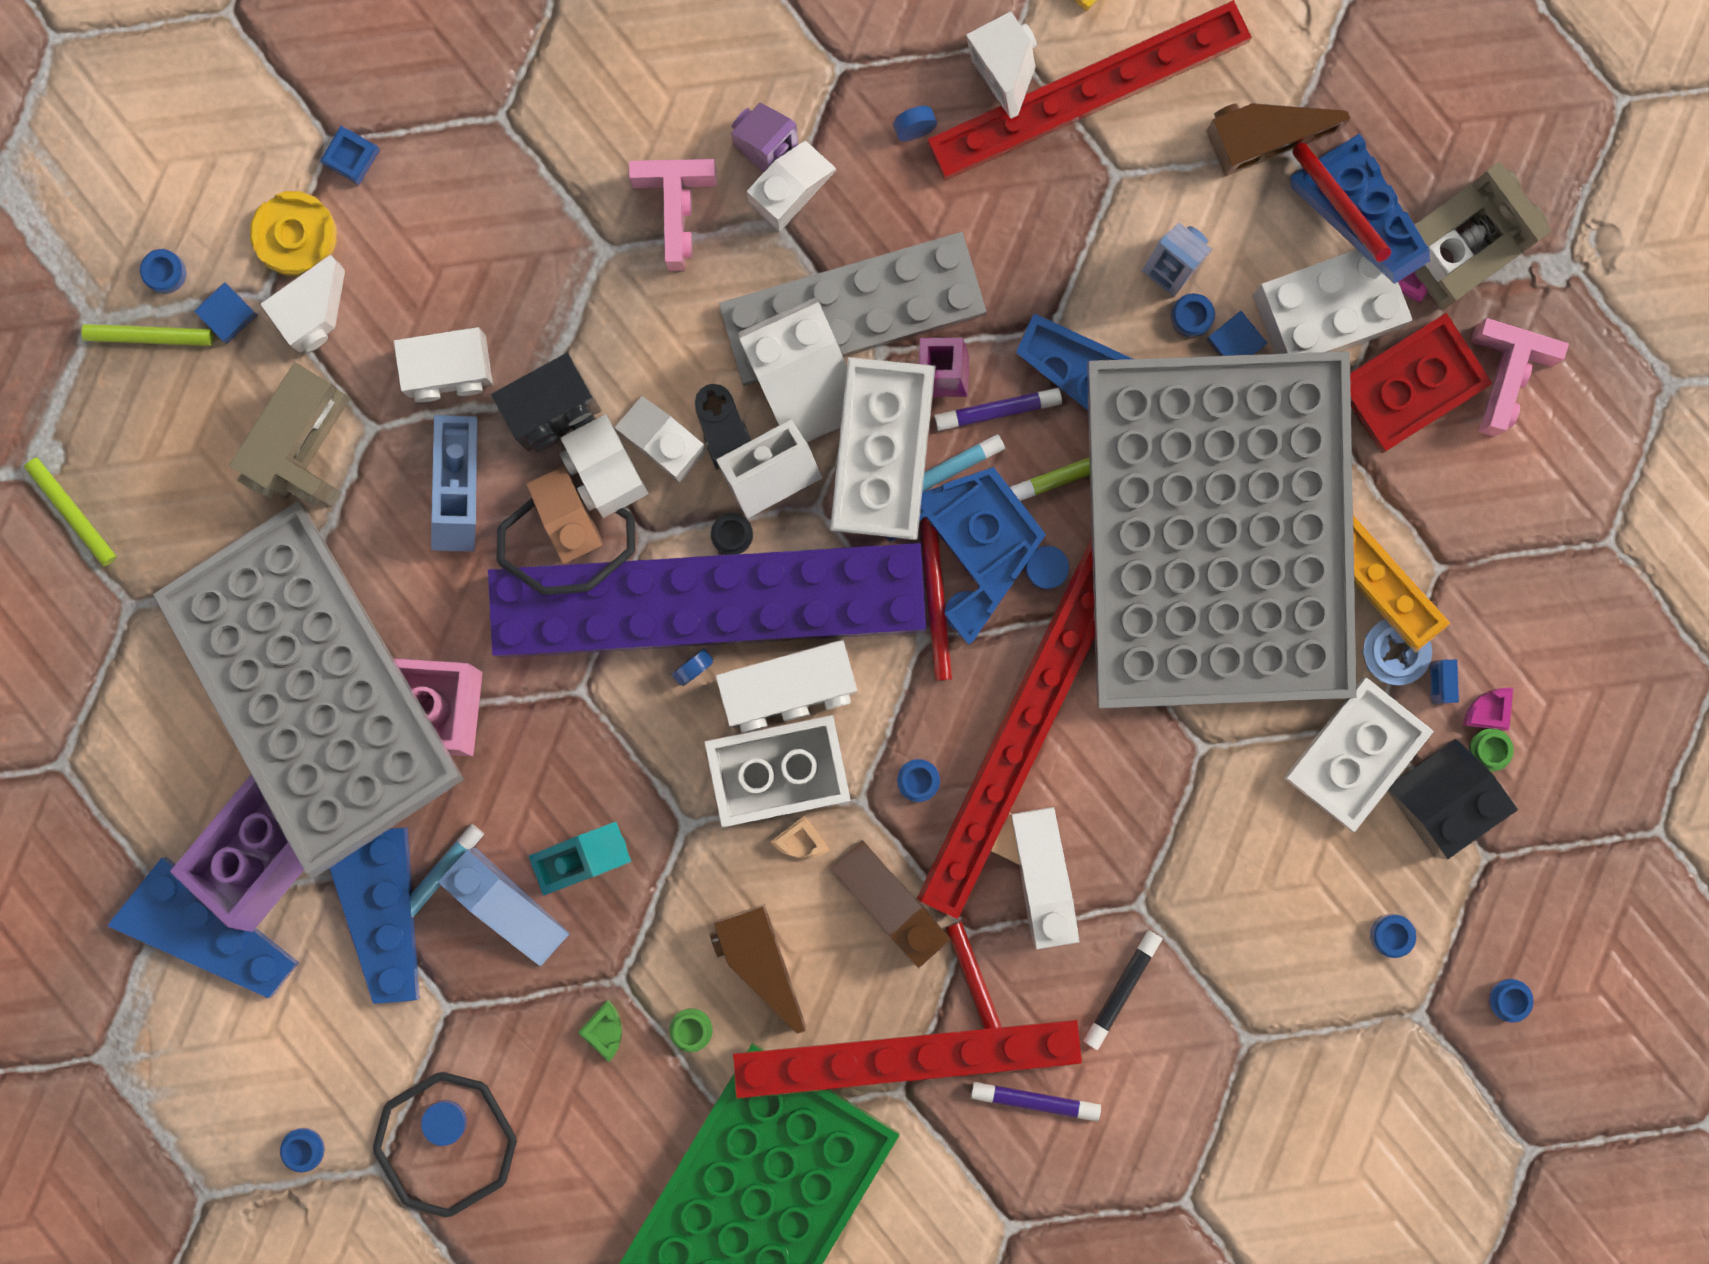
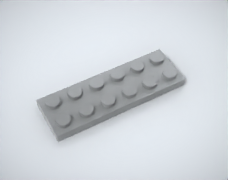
M963 232L719 302L743 386L759 381L737 333L813 298H816L820 303L843 357L985 316L987 313Z

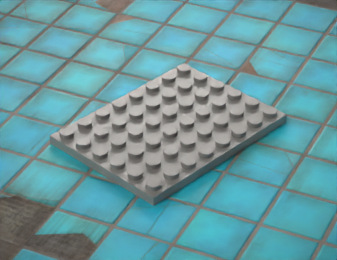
M1350 351L1087 361L1097 707L1120 708L1357 698Z

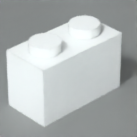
M479 327L394 340L401 391L409 398L414 397L415 402L439 400L441 398L440 393L457 391L459 396L475 395L483 392V386L493 385L486 335Z
M792 419L716 459L732 494L747 519L822 479L811 450Z

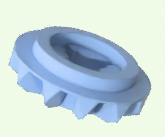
M1386 620L1377 622L1365 635L1366 639L1361 653L1365 658L1367 670L1378 678L1380 682L1391 685L1409 684L1419 679L1429 667L1432 658L1431 641L1416 653L1408 645L1406 650L1402 652L1403 664L1398 659L1384 661L1382 659L1390 651L1389 640H1392L1395 644L1406 643Z

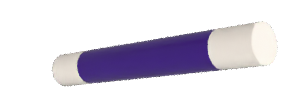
M1059 388L939 413L935 414L934 418L937 431L1061 405L1062 398Z
M974 1081L972 1084L971 1099L1096 1122L1100 1118L1101 1104Z

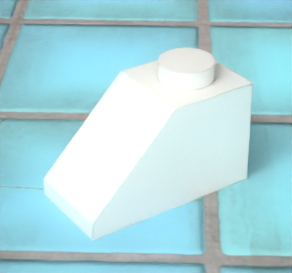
M1010 11L966 34L973 64L1011 119L1019 114L1035 70L1033 48L1037 47V43L1030 27L1026 23L1020 25Z
M804 141L776 159L746 191L748 203L780 232L835 173L836 168L810 144Z
M332 255L326 257L261 303V306L288 344L299 353L305 349L307 352L319 348L328 340L327 334L335 329L345 270Z
M643 396L638 399L614 427L679 483L707 452L701 441L670 415Z

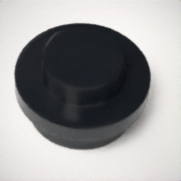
M727 513L717 518L713 523L711 540L715 548L725 555L742 554L750 547L753 541V528L744 516L737 513Z

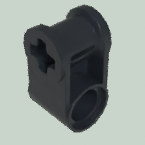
M709 384L701 388L697 393L695 408L704 433V441L717 471L720 467L716 459L750 442L751 439L744 421L739 416L729 390L719 384ZM715 396L717 401L724 400L726 402L721 406V414L714 416L711 410H703L708 405V397Z

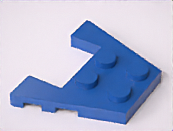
M994 467L922 492L919 522L924 518L929 521L979 587V589L944 615L967 646L975 640L1046 535ZM884 536L889 544L898 539L896 537Z

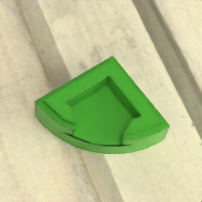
M609 999L578 1032L608 1062L616 1054L622 1038L621 1018L616 1007Z

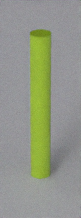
M83 324L81 329L83 341L212 346L214 339L212 329Z
M36 457L28 461L24 465L25 470L101 565L105 567L111 564L117 558L116 554L40 459Z

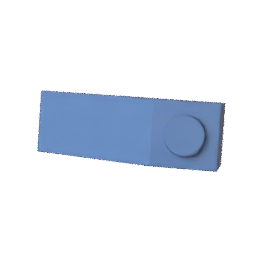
M1179 222L1158 242L1142 272L1175 297L1204 262L1212 248L1207 245V238L1198 229L1192 226L1186 228Z
M434 415L431 550L475 552L477 417Z
M476 847L467 849L438 881L471 913L539 966H542L570 935L563 926Z

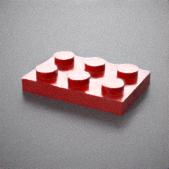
M1445 313L1351 372V407L1380 452L1384 453L1493 383L1448 314Z

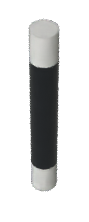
M1150 930L1146 932L1083 1042L1096 1050L1099 1049L1163 938Z

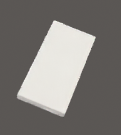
M848 357L830 530L917 539L935 366Z

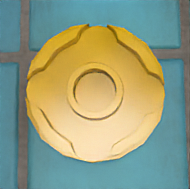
M283 191L274 195L275 197L271 198L267 203L263 202L256 209L250 223V242L258 258L272 271L285 276H301L326 257L332 255L337 243V227L330 211L316 197L301 191Z

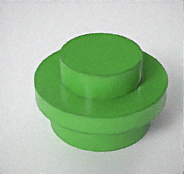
M1492 728L1481 730L1475 734L1470 742L1469 751L1487 769L1498 771L1510 763L1514 748L1511 739L1506 733Z
M687 1008L678 1012L672 1019L669 1027V1034L673 1044L685 1052H696L703 1049L709 1043L713 1033L710 1018L703 1011L695 1008Z

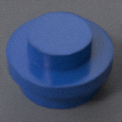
M915 759L902 766L897 776V785L905 798L914 802H924L931 799L938 791L940 776L933 764L926 760Z
M1504 979L1496 983L1491 989L1489 1005L1494 1015L1499 1019L1511 1023L1519 1022L1525 1019L1532 1011L1534 1004L1533 994L1525 983L1516 979Z
M298 1128L291 1131L285 1136L280 1146V1156L285 1166L299 1173L308 1172L317 1167L322 1161L325 1152L321 1136L309 1128Z

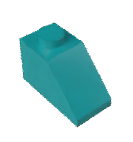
M617 822L578 835L528 856L543 896L632 862Z

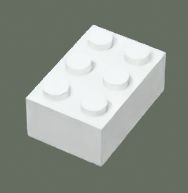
M1358 250L1263 283L1253 293L1255 303L1275 354L1341 352L1399 331L1413 320L1399 283L1393 284Z
M843 640L716 675L729 725L734 728L740 726L742 733L768 727L767 718L781 714L785 722L810 715L808 707L824 703L826 710L851 704L850 695L857 694V687Z
M833 715L705 741L722 827L851 801Z

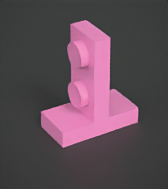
M715 160L629 161V179L633 189L664 188L665 263L668 271H685V258H692L693 244L692 232H684V216H692L691 190H684V187H717Z
M1489 318L1477 324L1470 342L1502 352L1479 432L1495 437L1507 431L1508 428H1512L1520 412V404L1515 403L1519 389L1526 386L1532 372V364L1528 363V360L1552 367L1565 359L1569 343Z

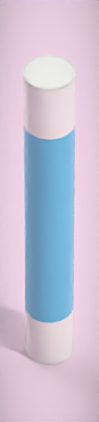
M996 434L925 471L922 492L1004 450L1005 446L1000 436Z
M471 823L411 893L412 917L418 913L441 886L438 881L467 849L473 848L482 838L484 833Z

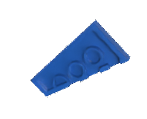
M1360 133L1325 154L1319 160L1391 249V255L1385 261L1377 262L1304 169L1290 176L1292 189L1393 284L1430 262L1429 248L1408 213L1404 212L1398 203L1397 194L1392 186L1388 185L1385 181L1379 164L1374 156H1370L1366 149V142Z
M1035 313L1016 351L1020 357L1086 410H1088L1087 361L1133 359Z
M408 827L390 828L330 867L373 1004L420 999L415 923L410 905L412 880Z
M163 857L157 862L107 925L266 998H271L275 995L300 963L257 928L253 932L227 927L170 872L176 864L167 857Z

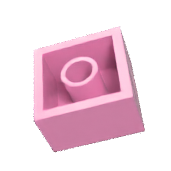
M394 659L449 754L473 757L483 672L469 663Z

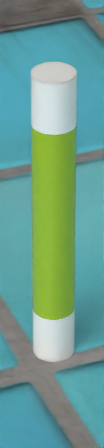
M1090 457L1013 485L1010 489L1022 501L1089 476Z

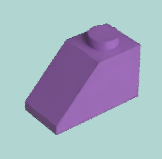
M761 102L752 111L749 108L742 111L732 124L734 129L731 132L733 145L762 172H765L776 159L798 146L797 124Z

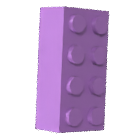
M251 774L170 872L227 927L253 932L304 869Z

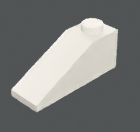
M1054 807L1011 814L1033 944L1036 949L1080 942Z

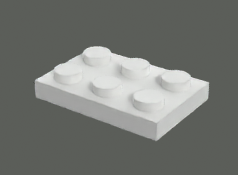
M1367 677L1362 678L1356 685L1357 698L1345 699L1284 777V779L1351 832H1355L1434 732Z

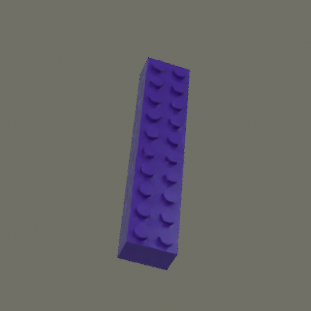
M921 543L625 561L591 591L547 596L539 594L503 568L488 569L492 656L498 658L924 633L926 630ZM611 562L519 567V569L543 586L549 587L585 584Z

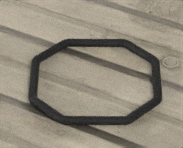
M531 498L497 528L496 561L499 566L539 594L546 596L582 593L593 590L630 558L635 551V518L632 513L624 508H620L615 513L626 520L627 549L585 584L545 587L505 559L506 530L535 507L533 499Z
M438 1072L385 1104L373 1144V1153L402 1204L412 1209L443 1217H451L503 1187L507 1181L517 1140L515 1133L486 1084L462 1076ZM441 1080L480 1090L508 1139L498 1180L449 1209L410 1199L381 1149L391 1110Z

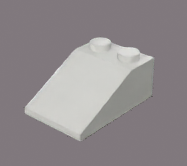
M816 298L810 299L737 333L779 426L792 419L806 442L841 427L847 365L820 303Z

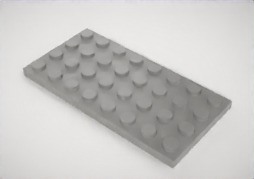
M299 501L153 594L308 876L315 878L464 780L314 522Z

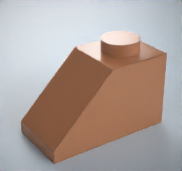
M565 465L526 483L542 523L563 564L603 545V540Z

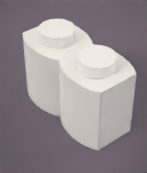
M606 414L561 437L566 450L559 454L571 476L579 473L584 485L577 489L589 511L597 508L602 517L605 518L618 509L624 508L648 495L637 470Z

